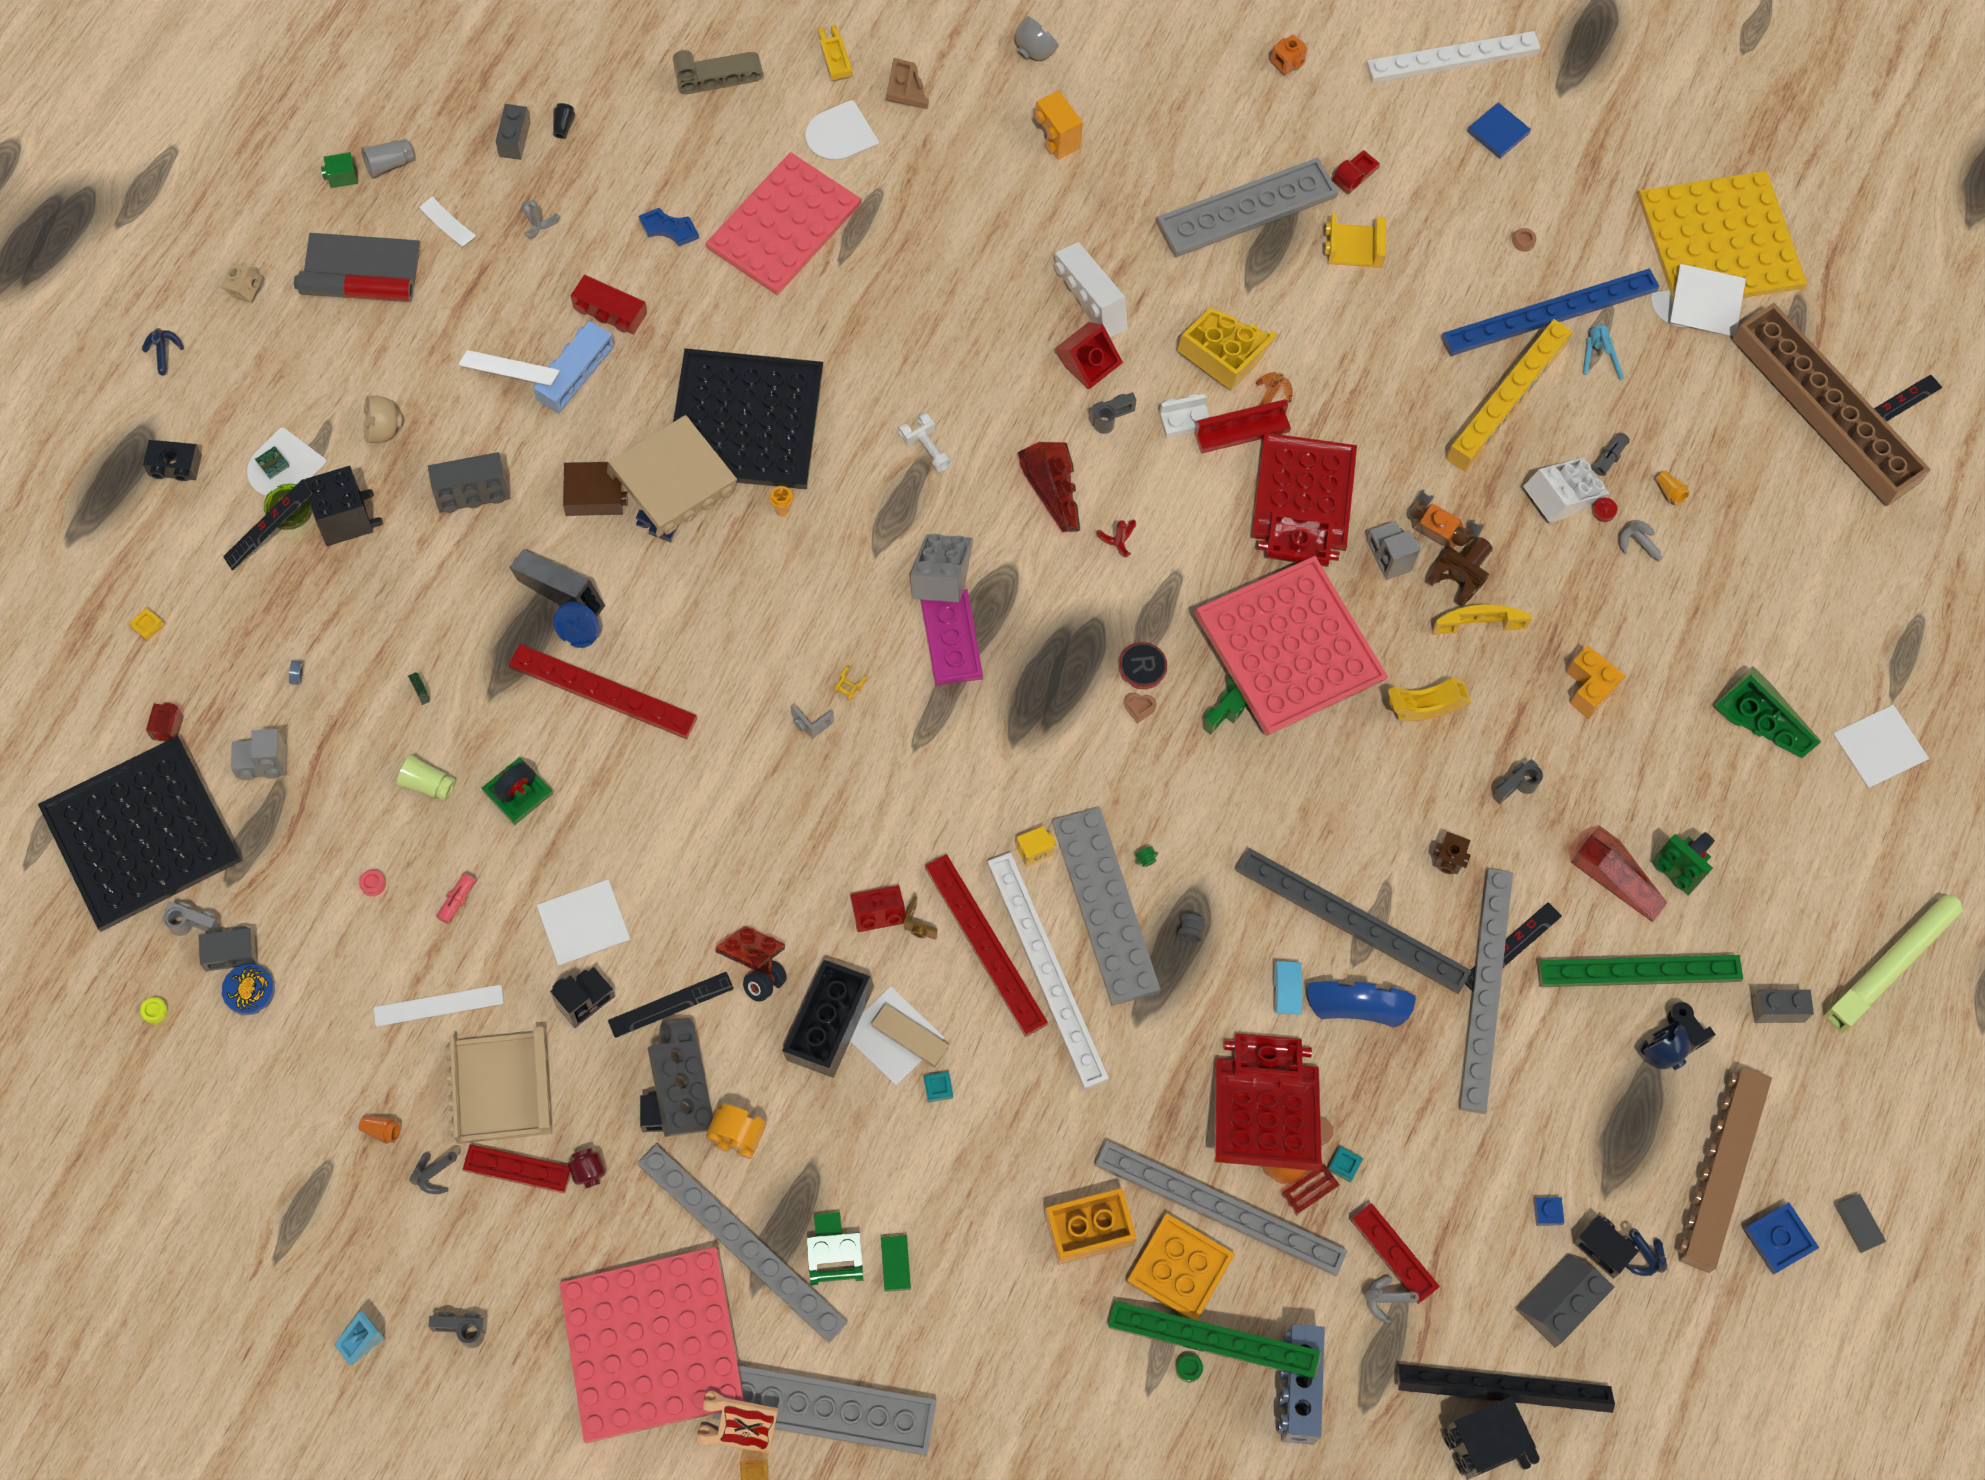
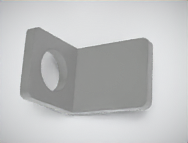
M795 705L791 706L794 724L801 732L805 730L812 739L834 723L832 711L812 725Z

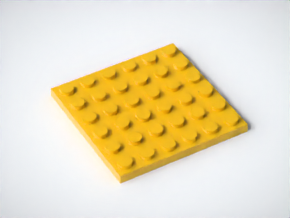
M1767 171L1639 190L1637 196L1673 303L1680 264L1746 278L1743 298L1804 289L1808 284Z

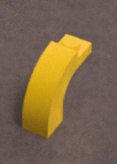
M1453 677L1423 690L1412 691L1398 686L1388 690L1390 706L1397 713L1399 720L1420 721L1439 717L1472 703L1465 682Z

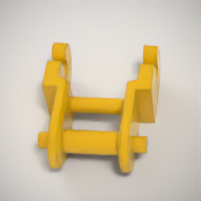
M849 665L840 674V682L834 685V693L840 691L848 696V701L851 698H855L854 694L856 691H861L864 687V682L868 680L866 675L856 684L846 680L847 672L851 669ZM846 683L853 687L852 690H846L842 687L843 684Z

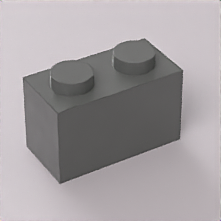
M504 105L496 137L499 157L522 159L530 126V118L526 106Z
M237 926L229 931L214 929L207 931L206 934L198 935L200 965L205 971L236 968L243 964L258 965L256 935L251 928Z
M1760 990L1752 998L1754 1023H1805L1814 1014L1811 990Z

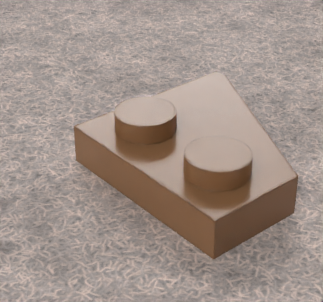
M893 58L886 99L927 109L929 100L924 95V86L918 76L916 64Z

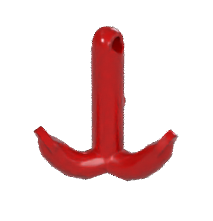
M1120 520L1117 524L1115 537L1105 534L1102 530H1097L1098 538L1109 545L1116 546L1118 552L1127 558L1131 555V552L1126 549L1124 543L1136 527V520L1129 521L1127 527L1125 521Z

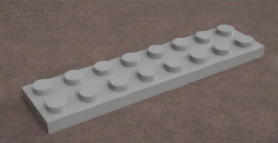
M1317 157L1158 216L1156 222L1175 257L1334 199L1338 196V191Z
M1100 807L1053 819L1052 825L1111 1006L1160 993L1161 989Z
M739 1366L745 1402L778 1408L775 1430L924 1456L928 1454L937 1401L935 1399ZM721 1413L713 1414V1419L720 1420Z

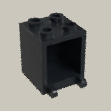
M350 465L303 479L312 492L308 497L326 546L373 533L372 528L383 524L380 517L369 520L363 500L372 498L374 496L373 490L368 489L360 492Z
M1512 1396L1457 1419L1444 1428V1441L1450 1450L1453 1449L1457 1457L1455 1460L1456 1467L1461 1475H1465L1467 1480L1517 1459L1520 1467L1524 1470L1529 1469L1531 1464L1535 1465L1540 1460L1535 1449L1536 1445Z

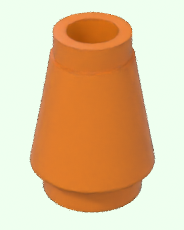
M363 1116L359 1122L360 1131L385 1144L389 1142L394 1143L400 1134L401 1125L394 1118Z

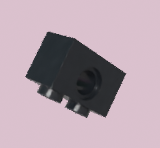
M149 440L143 466L148 475L155 479L196 480L202 455L196 444Z

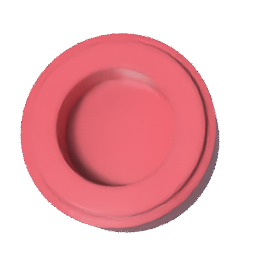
M368 870L361 875L359 886L365 895L377 896L384 891L386 881L379 871Z

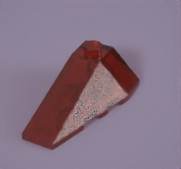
M1600 825L1571 861L1574 866L1652 923L1667 904V901L1622 842Z

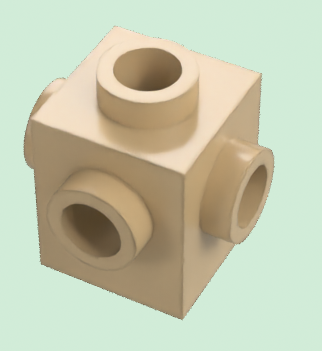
M232 262L220 287L234 298L251 302L263 278L255 272L256 268L244 262L242 265Z

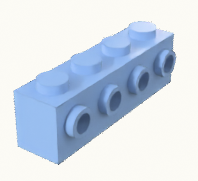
M591 321L584 327L582 326L577 331L574 340L565 345L560 357L549 365L548 368L560 370L553 384L550 386L535 382L533 389L536 400L555 412L560 413L614 347L612 334Z

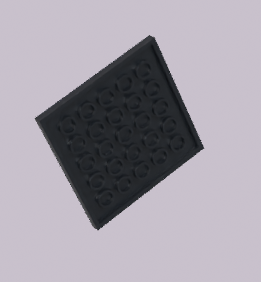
M684 348L673 422L686 415L737 478L736 483L807 489L824 367L823 362Z
M178 736L38 804L100 932L241 862Z

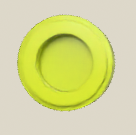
M148 998L140 1007V1015L148 1024L156 1025L166 1019L168 1007L160 998Z

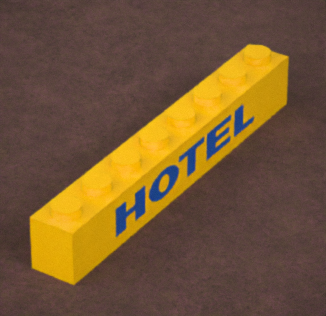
M1555 319L1552 320L1454 442L1446 460L1464 472L1469 469L1567 346L1573 333L1572 330Z

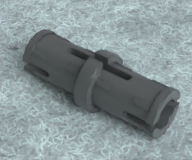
M1617 433L1611 444L1603 449V455L1593 466L1596 474L1605 476L1613 463L1618 462L1621 452L1630 442L1626 434Z

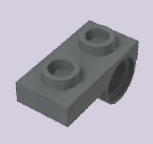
M1134 393L1120 394L1110 401H1101L1090 407L1089 421L1092 427L1094 426L1095 430L1099 433H1110L1114 429L1117 417L1135 411L1137 399ZM1102 417H1106V418H1108L1109 420H1106V421H1105V420H1102L1101 418H1102Z
M1532 759L1526 764L1521 762L1512 771L1514 775L1511 778L1507 779L1504 777L1495 786L1497 791L1493 799L1500 805L1517 789L1524 794L1535 792L1543 779V772L1538 767L1539 765ZM1524 776L1531 777L1534 782H1528Z
M438 1312L437 1316H429L428 1327L433 1332H456L458 1339L468 1348H476L481 1345L487 1332V1322L484 1318H481L480 1314L465 1313L464 1317H454V1314L450 1312ZM468 1328H477V1334L473 1339H464V1333Z

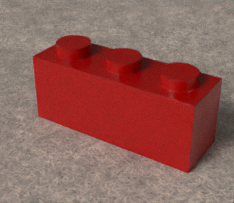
M585 274L570 295L573 308L577 312L593 316L597 321L613 325L617 330L624 333L628 332L634 335L647 315L645 301Z

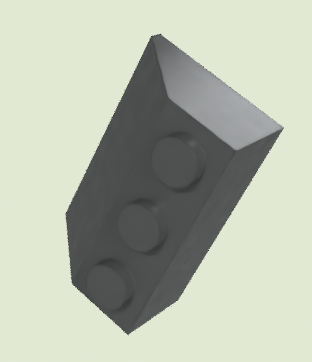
M1569 1254L1516 1310L1556 1348L1615 1286L1595 1267Z

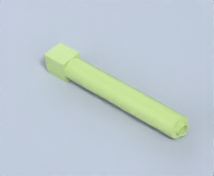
M1943 895L1829 1009L1824 1017L1842 1034L1849 1029L1962 914L1963 908L1960 900L1952 895Z

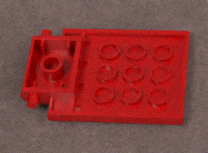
M1264 432L1252 538L1268 540V542L1259 540L1258 550L1267 551L1266 558L1300 563L1316 556L1320 565L1324 567L1329 566L1330 560L1339 561L1340 552L1331 551V549L1346 551L1357 445Z
M1235 1033L1234 1041H1224V1050L1234 1051L1233 1059L1216 1058L1215 1162L1321 1171L1319 1067L1302 1064V1057L1311 1058L1312 1047H1302V1039Z

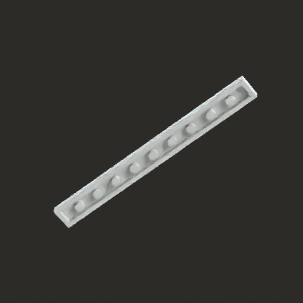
M1011 852L987 861L989 870L1084 1090L1107 1082L1109 1080Z

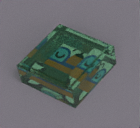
M275 446L255 459L258 466L269 479L290 467Z
M415 672L408 675L421 704L424 705L430 702V697L419 674Z

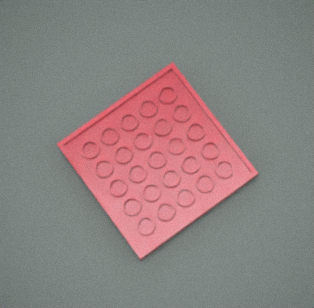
M1316 556L1196 608L1194 611L1195 616L1266 736L1369 689L1388 678Z
M717 1247L559 1282L584 1443L587 1444L722 1413V1410L710 1412L703 1409V1403L708 1391H714L724 1398L745 1402Z

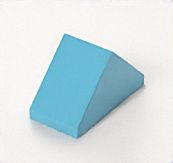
M361 1311L334 1345L348 1364L352 1365L385 1338L369 1317Z

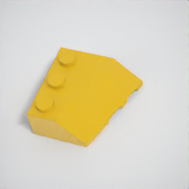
M1209 308L1182 334L1177 351L1232 391L1258 365L1278 334L1272 331L1266 333L1258 330V326L1250 323L1248 326L1236 321V317Z

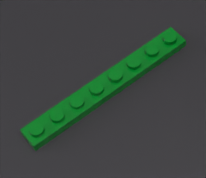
M1740 955L1540 960L1538 963L1541 987L1741 982L1743 980Z
M1118 1301L1114 1302L1108 1325L1113 1330L1315 1380L1322 1356L1320 1350Z

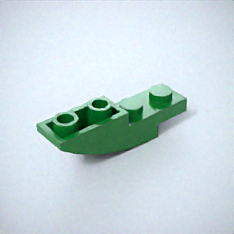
M1230 674L1227 677V691L1220 698V704L1216 709L1212 707L1204 716L1205 724L1203 729L1210 735L1226 718L1234 724L1248 705Z

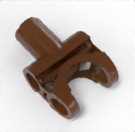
M1476 537L1463 554L1449 547L1438 561L1427 583L1434 586L1444 579L1456 581L1461 588V594L1456 603L1460 606L1465 605L1483 586L1490 575L1480 565L1493 551V547L1483 537ZM1451 570L1449 574H1444L1445 571Z

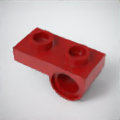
M1363 150L1351 161L1345 160L1337 168L1332 181L1346 193L1350 194L1379 169L1380 163Z

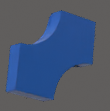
M661 208L639 215V221L648 238L664 236L673 240L678 247L699 239V234L688 216L682 218L671 217L665 214Z

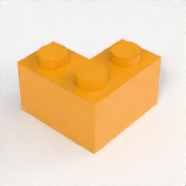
M1058 90L1036 101L1034 116L1036 121L1046 129L1045 145L1049 153H1053L1057 160L1079 150L1081 148L1083 121L1062 93Z
M1587 645L1572 661L1566 672L1582 685L1570 704L1589 719L1619 688L1626 675Z

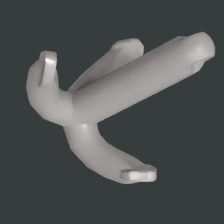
M531 200L529 203L522 202V209L532 224L531 229L524 233L526 237L532 238L538 234L540 229L548 228L557 222L559 216L557 213H554L547 220H541L538 203L535 200Z
M1632 521L1631 525L1621 535L1620 543L1624 554H1627L1628 540L1630 535L1633 534L1648 553L1660 561L1663 558L1660 550L1645 535V533L1651 536L1654 535V529L1643 521Z
M1390 1276L1377 1280L1365 1293L1371 1313L1379 1320L1391 1323L1392 1320L1381 1311L1377 1303H1415L1419 1299L1416 1292H1383L1381 1288L1392 1282Z

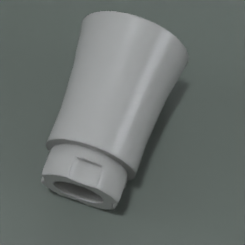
M407 139L361 147L362 157L371 178L414 160L412 148Z

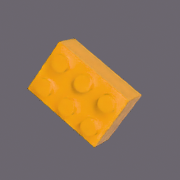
M1123 1188L1046 1207L1044 1215L1058 1265L1134 1246L1137 1237Z

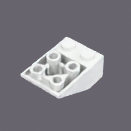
M1584 458L1539 469L1523 486L1549 523L1563 520L1610 494L1604 487V483L1598 479L1590 464Z

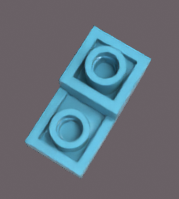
M1275 961L1273 986L1276 987L1274 1012L1302 1015L1303 986L1301 962Z

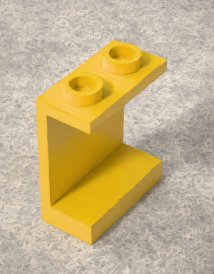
M1332 213L1330 222L1325 224V235L1329 237L1328 241H1325L1324 255H1328V264L1382 268L1386 256V217L1377 216L1375 226L1336 224L1337 213Z

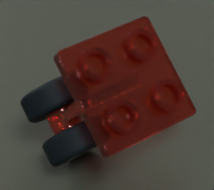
M744 926L716 946V953L754 970L746 975L743 980L746 994L754 1001L761 1002L766 1000L773 993V985L776 988H780L787 980L784 968L778 962L772 960V958L785 950V944L773 937Z

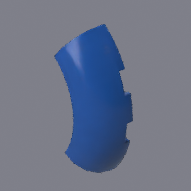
M1339 981L1308 983L1309 1001L1313 1011L1320 1019H1360L1385 1024L1394 1028L1402 1025L1409 1019L1416 1001V995L1393 987L1389 990L1376 988V984L1355 982V987L1339 984Z

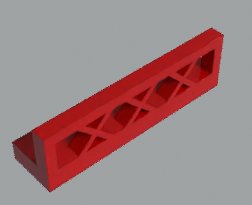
M1284 399L1197 420L1194 435L1201 454L1263 439L1264 432L1274 434L1290 433L1291 427L1286 416L1287 400Z

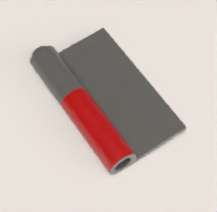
M309 233L304 271H300L298 275H295L294 288L298 289L299 294L411 302L414 292L420 241Z

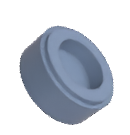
M291 660L289 684L299 685L301 683L303 663L299 660Z

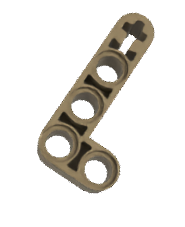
M687 50L678 51L673 55L674 73L678 90L682 94H693L759 81L764 75L759 55L756 52H746L694 62L692 53Z

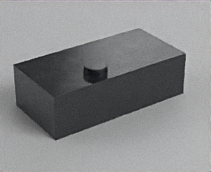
M823 960L782 1050L786 1060L834 1078L874 989L871 977Z

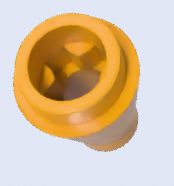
M1667 471L1661 472L1656 477V481L1661 486L1670 503L1673 502L1675 505H1678L1688 498L1690 494L1688 486L1670 475Z
M784 486L774 488L769 496L770 502L779 516H786L789 513L793 501V493Z

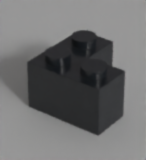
M594 967L589 971L587 969L582 971L576 977V981L571 975L566 979H559L550 991L556 1007L574 1028L578 1027L615 997L612 987Z

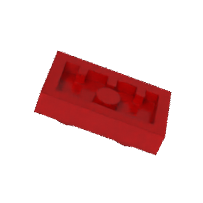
M899 885L850 894L857 932L904 924L906 917L905 906Z

